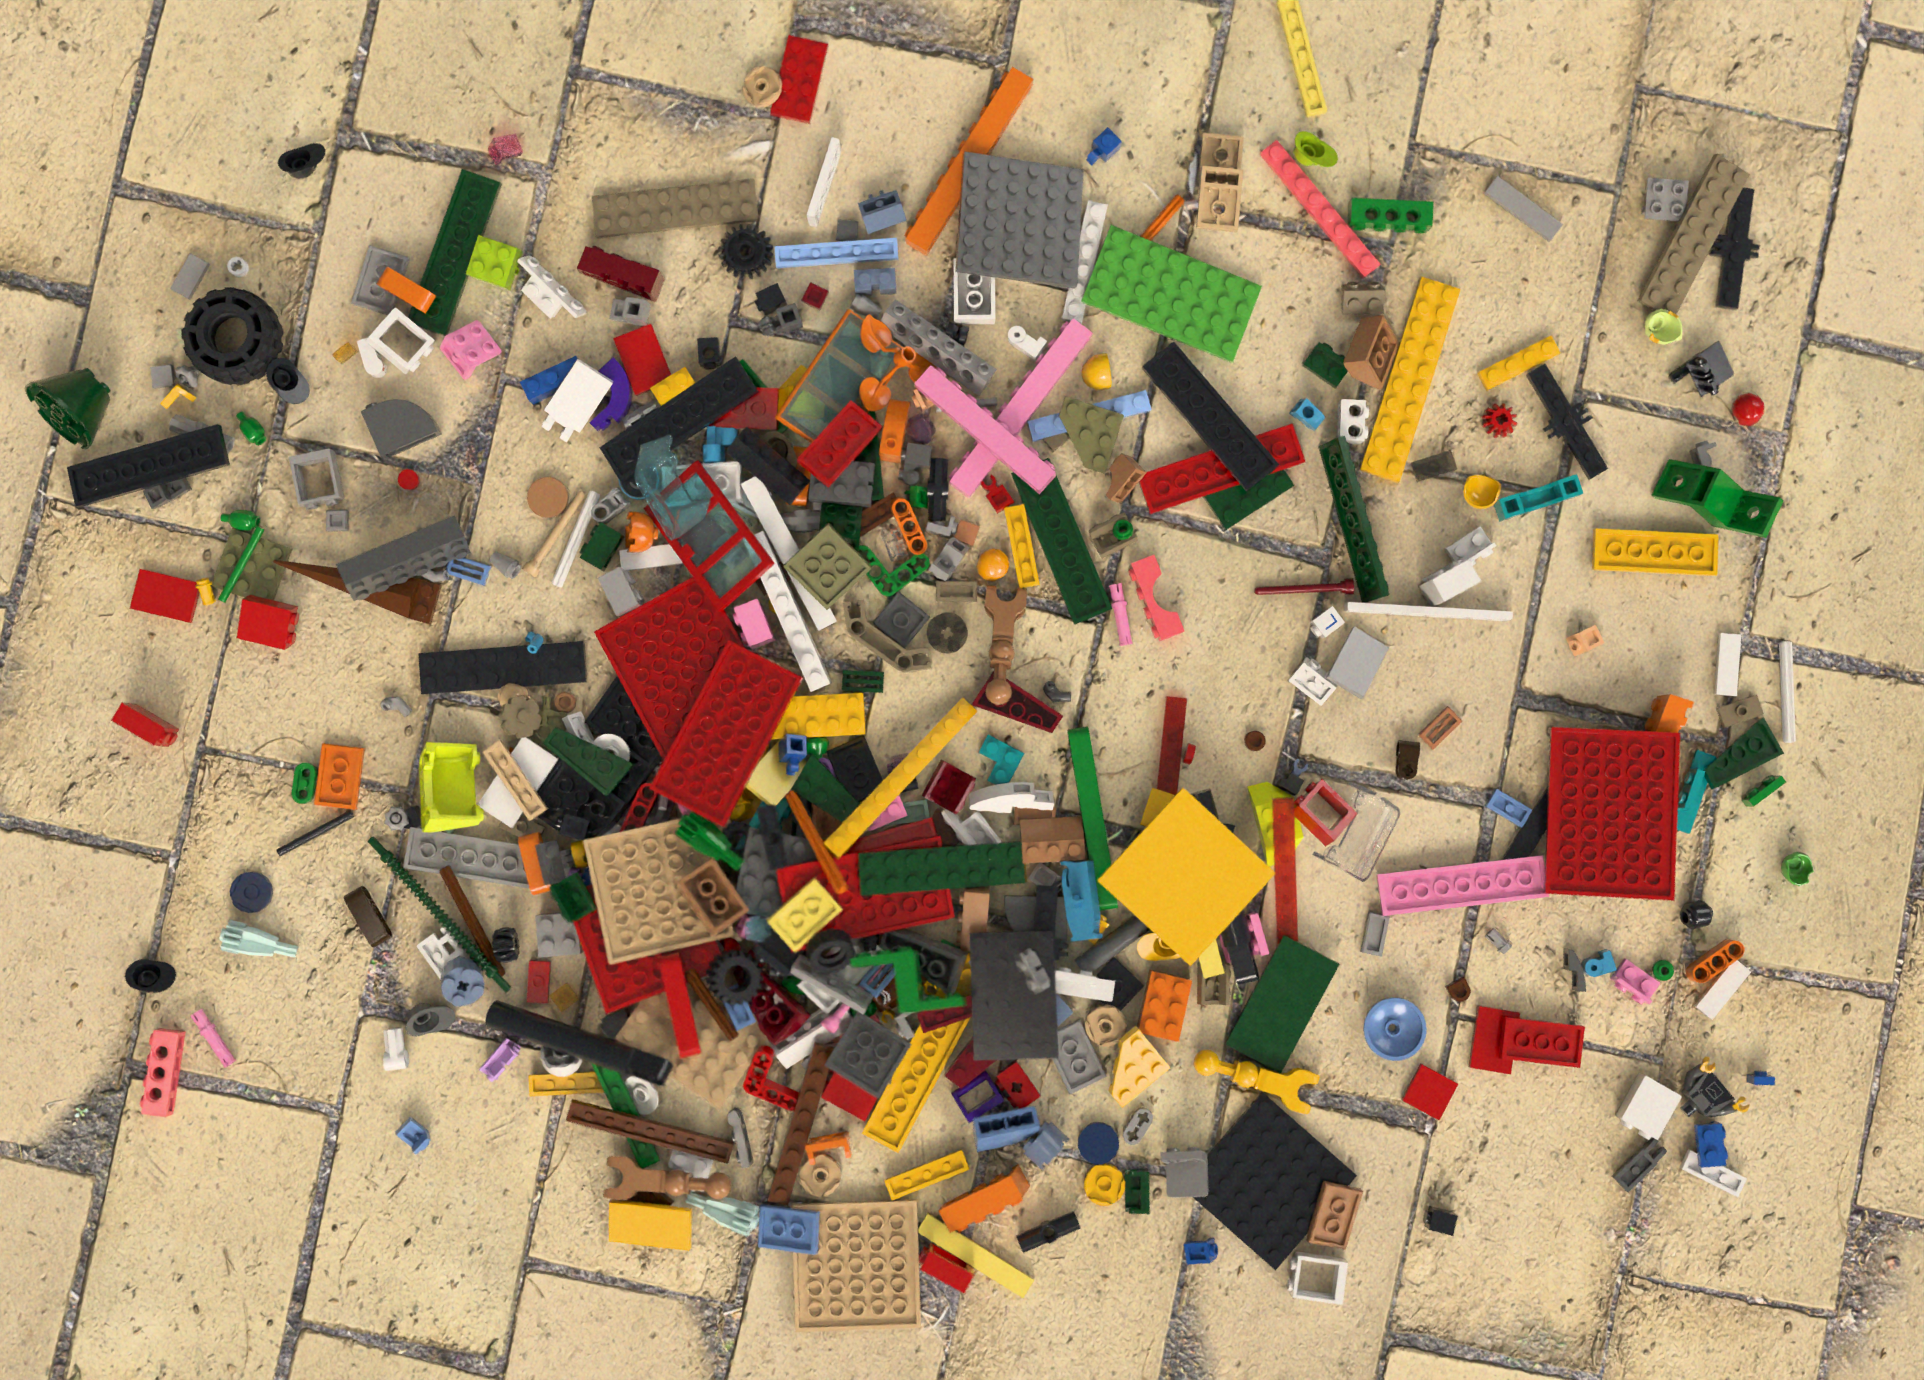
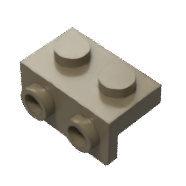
M1371 281L1367 284L1348 282L1347 285H1341L1343 292L1341 312L1343 315L1384 314L1385 289L1382 284Z
M1125 512L1120 515H1114L1110 520L1102 524H1096L1089 530L1090 539L1101 558L1138 541L1134 531L1132 536L1125 540L1117 539L1113 534V527L1117 521H1128Z
M1197 963L1198 1005L1230 1004L1231 970L1229 963H1222L1224 974L1203 978L1200 963Z

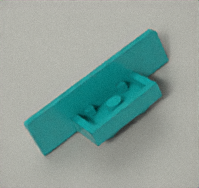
M1700 750L1695 751L1689 771L1684 778V786L1678 795V831L1687 834L1691 833L1707 786V781L1704 777L1705 771L1703 770L1716 759V756Z

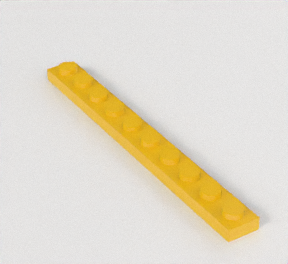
M962 697L823 845L839 859L977 713V710Z

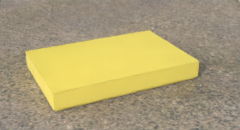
M778 741L758 763L746 787L765 804H775L776 807L785 797L786 793L791 790L807 761L803 759L799 763V771L795 772L794 776L786 775L787 763L779 762Z
M813 878L766 921L790 948L796 952L843 909L821 884Z

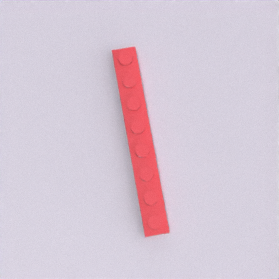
M1277 140L1260 153L1261 157L1363 279L1380 266L1377 259Z

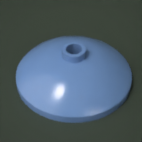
M1387 998L1377 1002L1368 1011L1364 1020L1363 1032L1368 1046L1375 1054L1387 1060L1400 1061L1410 1058L1419 1051L1426 1038L1427 1028L1422 1012L1413 1003L1402 998ZM1394 1024L1395 1030L1389 1031V1025Z

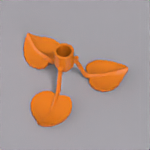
M870 314L865 317L860 329V337L864 347L872 353H876L880 349L883 352H895L893 361L896 366L880 382L876 378L869 377L864 379L859 386L860 398L865 408L869 411H879L887 406L891 399V391L883 383L896 370L907 366L909 368V377L912 381L916 382L930 365L935 369L937 366L916 353L909 346H905L902 349L899 347L886 348L892 341V334L889 328Z

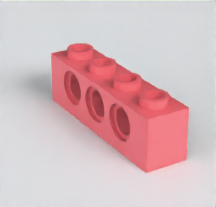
M159 1028L150 1035L149 1044L151 1045V1051L146 1059L148 1071L143 1080L145 1091L140 1100L141 1114L168 1117L174 1114L186 1031ZM163 1046L168 1050L167 1056H164L161 1052ZM159 1067H162L164 1069V1077H161L159 1075ZM156 1088L161 1090V1098L156 1096Z

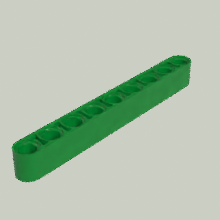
M1086 726L1068 729V740L1088 861H1093L1100 911L1118 908L1117 898L1097 881L1111 866L1089 728Z

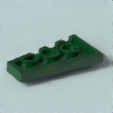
M1281 470L1267 475L1247 492L1239 484L1206 495L1203 498L1226 531L1295 485L1286 471Z
M1764 717L1754 723L1703 770L1705 771L1704 777L1711 790L1784 754Z
M555 727L543 742L546 747L605 796L612 792L634 765V763L558 727Z
M815 754L810 756L791 790L842 823L861 805L846 790V787L832 775V772L819 761Z

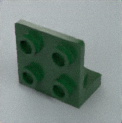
M822 503L819 531L829 523L859 553L862 506Z

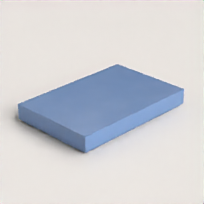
M768 1204L760 1205L758 1247L811 1255L818 1254L820 1211Z

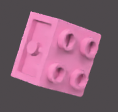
M478 320L446 335L440 346V350L464 380L471 377L476 366L494 358L502 351Z
M1258 913L1245 914L1252 938L1250 943L1254 956L1269 954ZM1220 933L1219 940L1221 943L1225 961L1227 963H1230L1231 961L1227 947H1224V943Z

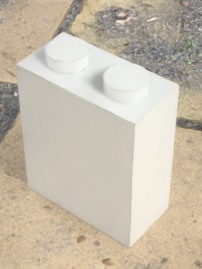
M1639 1073L1615 1116L1621 1119L1620 1124L1629 1129H1632V1127L1639 1130L1638 1134L1650 1140L1653 1137L1658 1140L1682 1096L1648 1076Z

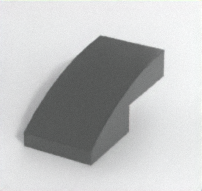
M187 478L145 489L143 493L151 509H156L192 490Z
M1563 948L1564 969L1572 971V990L1586 992L1583 968L1576 953L1572 949Z

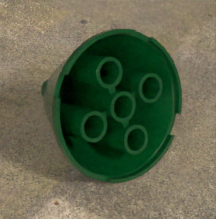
M88 368L29 382L25 386L26 395L30 402L35 401L40 409L37 412L73 445L79 443L83 445L81 449H88L92 446L110 402L108 394L111 392L110 388L103 382L99 383L94 378L93 372Z

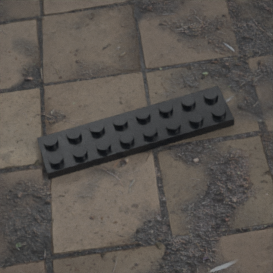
M1172 342L1142 366V370L1246 492L1279 467V463L1175 342Z
M735 356L599 448L620 482L623 483L759 391Z
M216 424L67 467L75 507L80 508L230 465L222 427Z
M585 642L542 644L534 654L528 651V645L418 653L421 694L500 689L508 683H514L523 687L587 683Z

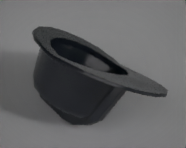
M312 143L286 151L279 157L278 166L296 179L307 178L315 171L317 164L323 160L326 153L325 147L319 143Z
M276 358L268 364L266 369L267 382L285 402L300 404L308 398L310 392L309 384L290 360Z
M140 959L128 966L125 972V980L131 988L143 993H159L173 985L176 980V971L171 964L166 962Z

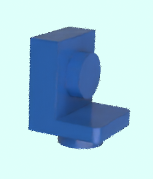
M1214 1237L1208 1238L1206 1241H1189L1184 1243L1187 1265L1212 1263L1218 1256V1246L1214 1241Z

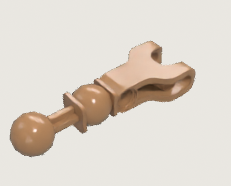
M987 585L984 610L993 620L992 645L988 653L991 660L990 668H994V678L987 685L985 692L988 700L996 705L1006 703L1012 695V688L1006 681V672L1011 669V663L1015 656L1013 648L1014 624L1025 614L1026 588H1018L1015 598L1012 601L1005 602L997 597L996 586Z
M609 1156L607 1157V1165L618 1168L623 1174V1180L617 1188H606L603 1197L607 1199L628 1200L638 1191L668 1192L673 1196H681L684 1193L690 1194L691 1190L706 1191L713 1199H723L730 1193L732 1185L730 1178L721 1172L713 1173L708 1178L692 1177V1173H686L681 1169H673L671 1171L642 1169L631 1157Z

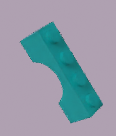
M1575 474L1529 491L1498 499L1494 504L1498 520L1501 522L1578 497L1584 493L1578 475Z

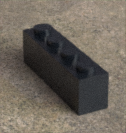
M747 427L734 439L726 451L789 505L797 499L811 481Z

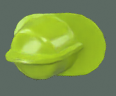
M1301 131L1296 134L1293 153L1299 163L1305 166L1319 165L1321 167H1332L1337 164L1338 154L1330 145L1307 131Z

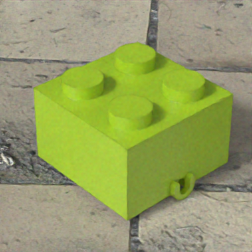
M478 235L466 275L510 291L515 275L519 274L520 268L517 261L521 258L523 252L516 247Z

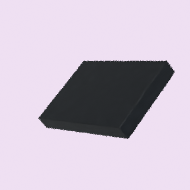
M864 735L826 752L838 781L860 803L883 781Z

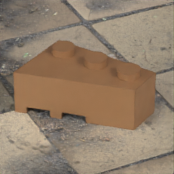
M990 886L964 888V892H960L959 904H963V911L958 912V924L962 925L961 931L957 930L956 943H960V950L970 951L969 933H986Z

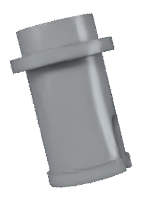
M1492 928L1485 935V938L1498 949V953L1505 954L1512 947L1511 941L1506 940L1495 928Z

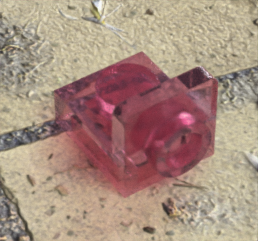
M516 134L493 138L488 147L489 156L494 160L495 165H499L503 159L521 156L523 153Z

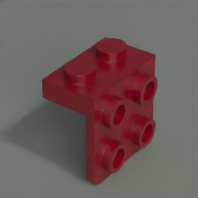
M941 759L921 796L954 814H958L963 809L968 794L974 789L976 778Z

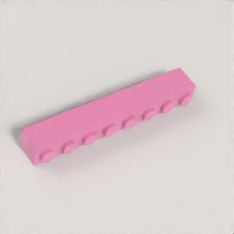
M930 365L914 383L917 390L1040 494L1055 478V467L1047 460L1043 462L1038 457L1040 454L1034 448L1030 447L1028 449L1022 444L1024 440L1016 433L1012 435L1008 432L1007 425L1001 420L998 422L992 418L993 414L986 407L980 408L976 404L978 401L971 394L965 395L961 391L962 387L954 380L950 382L945 378L946 373L939 367L935 369Z

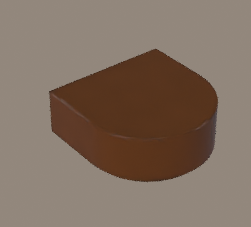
M1461 977L1445 986L1450 997L1455 1001L1462 1002L1470 996L1471 990L1465 977Z

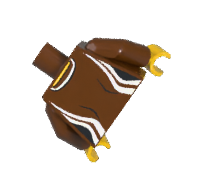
M894 964L889 969V971L884 975V977L879 981V983L874 987V990L880 985V983L894 968ZM921 975L922 985L924 986L926 994L931 995V993L927 990V987L933 984L928 982V979ZM895 976L877 998L872 997V1001L876 1004L878 1011L883 1014L881 1017L883 1023L888 1022L885 1017L886 1014L890 1015L892 1020L895 1018V1013L892 1011V1009L898 1006Z

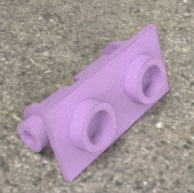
M505 1038L479 1068V1071L485 1073L491 1082L498 1080V1077L505 1070L504 1066L506 1064L509 1066L516 1056L519 1055L518 1052L521 1046Z

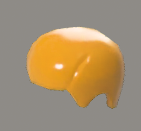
M993 548L980 555L976 567L978 574L984 580L996 581L1007 573L1010 564L1008 556L1002 550Z

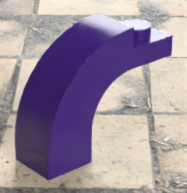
M614 357L598 370L613 381L611 385V400L608 406L589 422L598 432L607 429L611 425L612 419L620 424L622 418L627 415L632 402L631 383L627 373Z

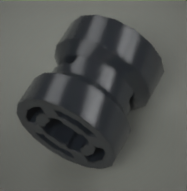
M949 322L946 335L962 346H965L969 327H959L956 323Z

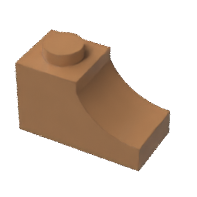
M1121 453L1120 456L1115 458L1109 468L1112 473V482L1106 496L1110 500L1121 504L1147 472L1131 456Z

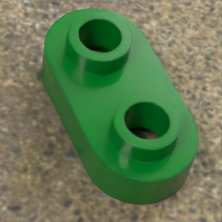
M300 763L295 768L291 795L296 803L307 804L314 798L317 769L313 764ZM306 769L310 771V775L308 777L304 775V771ZM303 790L307 791L306 797H302L301 792Z

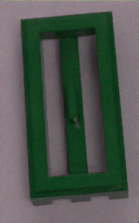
M843 670L842 691L883 693L884 672ZM847 675L878 676L880 680L847 679ZM847 683L878 684L879 688L846 686Z

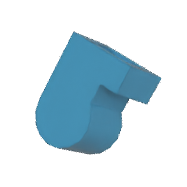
M1307 398L1300 399L1289 413L1312 431H1315L1325 419L1324 414Z
M707 426V444H719L730 447L738 436V429Z
M719 444L703 445V463L726 462L725 446Z
M1607 949L1598 951V958L1589 957L1581 963L1583 972L1591 977L1601 976L1617 970L1611 951Z

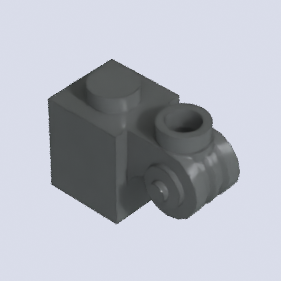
M795 303L776 309L777 316L773 318L764 316L758 322L763 336L770 337L780 331H783L785 334L803 328Z
M907 443V448L903 447L901 460H905L904 468L899 470L898 480L904 481L907 486L917 485L919 475L915 470L917 468L929 469L932 446Z

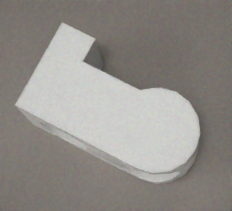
M1014 326L1008 332L1009 343L1033 361L1038 359L1047 346V341L1041 336L1036 341L1026 334L1025 330L1020 326Z
M368 338L358 340L357 344L365 370L375 378L383 377L386 374L387 367L382 362L380 353L366 342Z

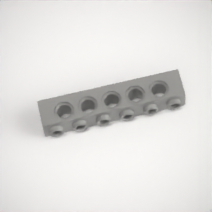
M896 299L884 312L881 322L889 328L893 337L906 346L913 348L916 353L939 367L980 396L988 386L997 370Z

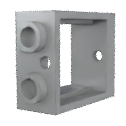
M329 448L289 457L299 506L306 508V510L318 508L320 504L326 503L327 506L338 504L340 500H344L335 451ZM329 461L335 494L308 499L302 467Z

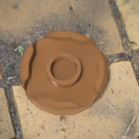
M552 477L537 479L531 484L527 492V502L530 509L542 518L557 517L565 511L568 505L567 488L561 481Z

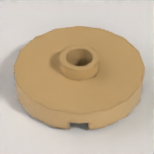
M759 66L746 75L745 83L742 87L743 95L751 105L758 108L767 107L778 99L782 91V81L774 69Z
M1108 1004L1099 1005L1093 1008L1087 1016L1085 1022L1086 1033L1090 1040L1100 1044V1046H1113L1119 1043V1039L1125 1035L1127 1029L1126 1018L1114 1006ZM1103 1022H1108L1110 1027H1105Z
M817 1154L815 1155V1165H810L809 1159L802 1165L800 1183L810 1195L824 1197L833 1193L839 1186L841 1168L831 1156ZM821 1171L825 1174V1176L823 1178H819L817 1176V1173Z

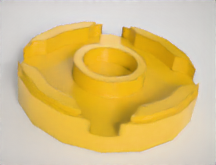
M1109 1163L1097 1164L1087 1171L1084 1177V1189L1086 1195L1093 1203L1109 1206L1122 1197L1125 1191V1180L1117 1167Z

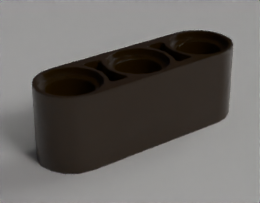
M363 885L344 896L347 907L366 940L373 948L393 937L373 898Z

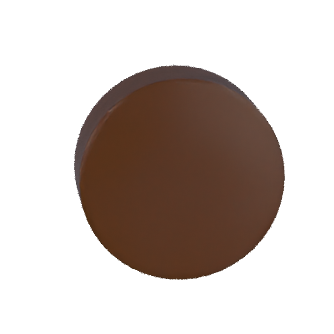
M1259 731L1249 732L1244 739V744L1250 751H1259L1266 743L1265 736Z

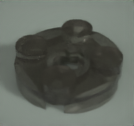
M945 612L937 615L929 622L927 638L934 650L943 654L955 653L966 643L968 630L960 616ZM947 627L951 628L950 632L953 633V636L945 639L941 631L946 630Z

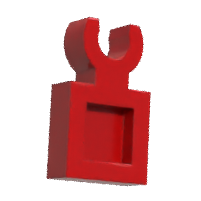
M990 475L992 484L987 486L982 481L981 485L985 491L990 492L985 496L998 514L1004 508L1013 504L1014 500L1003 484L997 487L995 477Z

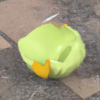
M1661 308L1646 316L1645 334L1656 344H1670L1682 339V323L1678 315L1671 310L1668 311Z

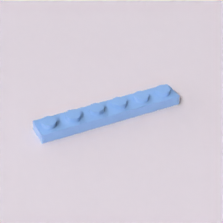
M897 238L774 246L776 268L899 260Z
M1146 390L1092 404L1123 414V418L1152 410ZM1059 413L1027 422L1032 442L1067 433L1059 418Z

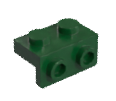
M578 872L549 886L553 900L557 902L561 909L562 917L568 923L579 921L598 909Z

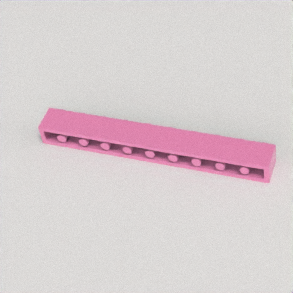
M1074 318L1070 323L1067 321L1060 329L1061 335L1058 339L1054 337L1047 346L1049 351L1046 355L1041 354L1035 362L1036 368L1033 372L1029 370L1023 378L1025 382L1021 388L1017 386L1010 395L1013 397L1008 404L1005 402L999 409L1000 415L996 421L1001 420L1008 427L1007 431L1012 435L1015 433L1019 434L1092 337L1093 333ZM977 440L973 444L976 446L972 452L968 451L962 458L963 464L959 469L955 468L949 475V478H951L950 485L967 498L972 496L999 460Z

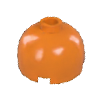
M629 511L626 520H630V524L628 526L625 525L627 553L646 551L652 546L653 540L658 538V528L654 527L653 520L645 513Z

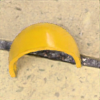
M1107 353L1094 355L1083 365V381L1092 389L1105 390L1111 388V371Z
M1471 475L1465 482L1464 498L1472 507L1478 509L1489 508L1496 503L1501 491V484L1488 476Z

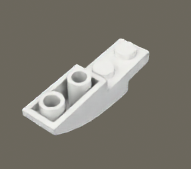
M1029 782L997 784L969 794V808L976 811L1011 813L1012 806L1039 810H1053L1054 807L1053 791L1034 790V783Z

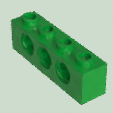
M1351 198L1348 203L1347 225L1353 227V230L1356 231L1373 228L1377 232L1394 229V232L1397 233L1414 230V233L1423 234L1433 226L1434 202ZM1365 212L1373 213L1374 219H1368ZM1386 213H1392L1395 220H1389L1386 217ZM1406 214H1412L1415 217V221H1409Z

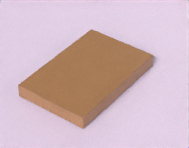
M1323 1181L1306 1240L1309 1243L1346 1250L1363 1190L1357 1187Z

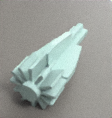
M229 920L226 929H222L219 938L222 941L221 950L234 954L273 956L277 953L295 958L298 946L279 942V938L258 928L247 926L246 923Z
M692 1191L687 1195L686 1203L704 1209L703 1214L720 1225L732 1229L733 1232L747 1237L758 1225L759 1206L727 1197L713 1199L710 1196L705 1197Z

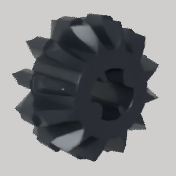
M509 927L495 930L492 936V950L496 960L503 963L517 960L520 946L516 930Z

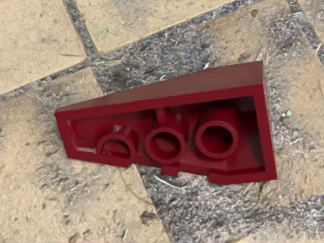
M739 965L733 974L740 986L744 979V971ZM762 970L760 975L763 976V981L760 980L759 982L762 985L761 989L757 988L756 992L758 994L755 997H750L749 1008L757 1019L760 1031L773 1045H777L797 1032L811 1015L795 998Z

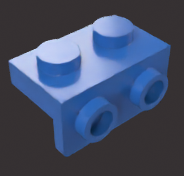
M1711 1121V1123L1694 1125L1698 1166L1701 1168L1726 1166L1728 1152L1726 1147H1724L1726 1132L1722 1123Z

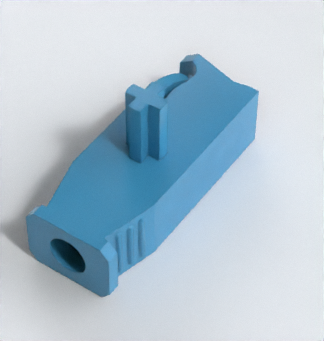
M1061 861V865L1068 867L1062 873V887L1066 917L1073 935L1070 938L1071 942L1103 938L1102 934H1099L1101 914L1093 861Z

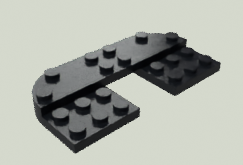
M618 676L611 683L585 723L602 735L614 734L621 737L629 747V762L634 763V765L612 792L605 796L559 758L537 791L548 808L537 817L554 829L558 817H562L563 814L590 820L584 839L601 836L616 825L635 798L640 786L646 782L662 759Z

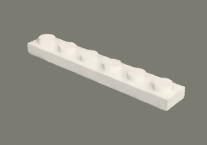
M1089 200L1087 202L1080 234L1077 287L1075 289L1068 288L1062 316L1063 321L1071 322L1074 318L1082 324L1086 304L1081 303V300L1094 269L1108 204Z

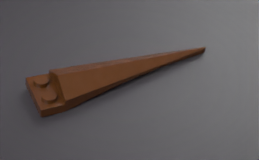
M273 560L274 563L350 594L338 568ZM409 578L404 583L389 586L385 591L370 594L363 600L406 618L431 625L442 585L418 578Z

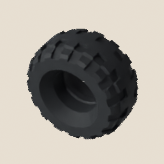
M225 287L222 290L214 289L209 291L204 298H198L193 303L194 307L190 313H186L184 318L186 323L185 327L182 328L181 338L184 340L185 347L183 348L186 356L189 357L192 364L201 373L220 383L244 385L250 384L252 380H259L266 375L268 364L276 359L279 353H282V335L284 334L277 314L263 299L247 290ZM231 318L243 319L247 327V336L242 346L230 353L220 352L215 343V335L219 326Z

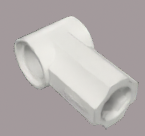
M403 1028L383 1030L385 1042L383 1063L385 1070L407 1069L409 1066V1056L407 1050H405Z

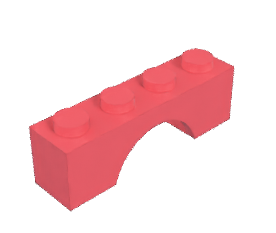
M1155 555L1131 563V569L1128 570L1131 580L1137 583L1136 593L1139 600L1144 601L1146 607L1143 610L1146 618L1152 621L1153 627H1151L1154 638L1163 641L1183 633L1184 628L1178 613L1162 609L1154 600L1153 585L1162 574Z

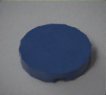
M246 872L237 876L232 882L230 896L233 905L237 909L246 913H254L268 906L273 896V888L269 879L262 873Z
M1093 1122L1081 1130L1078 1136V1148L1086 1161L1092 1164H1104L1110 1162L1116 1156L1119 1149V1139L1117 1133L1110 1125L1104 1122Z

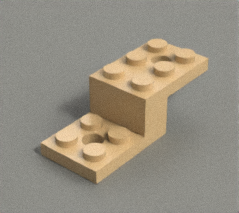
M1203 133L1197 188L1199 201L1196 229L1237 233L1243 181V169H1241L1243 136ZM1223 151L1226 153L1227 158L1223 161L1218 160L1216 153ZM1216 204L1222 205L1224 213L1216 214L1213 206Z

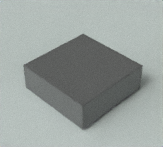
M838 220L836 241H856L859 222Z

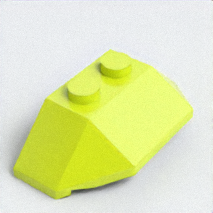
M1269 782L1247 786L1266 865L1273 866L1288 862L1304 837L1300 821L1290 812L1295 806L1293 804L1295 801L1294 797Z

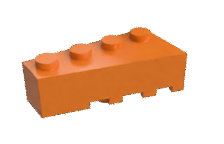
M1672 694L1657 696L1651 704V710L1653 711L1651 717L1646 721L1645 730L1678 733L1682 726L1686 725L1688 718L1685 717L1687 708L1692 709L1694 701Z
M1019 1164L1013 1166L1012 1171L1004 1176L1003 1172L995 1176L989 1182V1185L986 1183L978 1185L971 1190L972 1194L969 1195L968 1192H965L944 1203L938 1211L949 1232L951 1233L955 1230L961 1232L969 1227L968 1224L974 1221L978 1224L987 1218L986 1216L991 1213L993 1215L1001 1213L1007 1205L1015 1206L1021 1203L1030 1185Z

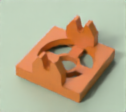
M844 1131L808 1138L805 1149L810 1165H815L816 1163L814 1152L844 1146L846 1158H851L849 1132Z

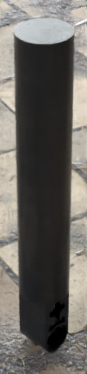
M1211 789L1190 793L1219 820ZM1242 909L1221 932L1224 947H1227L1238 985L1259 980V973L1250 943L1252 938L1244 909Z
M499 1000L491 1004L486 1015L485 1023L488 1028L659 1086H664L674 1067L672 1062L663 1057Z

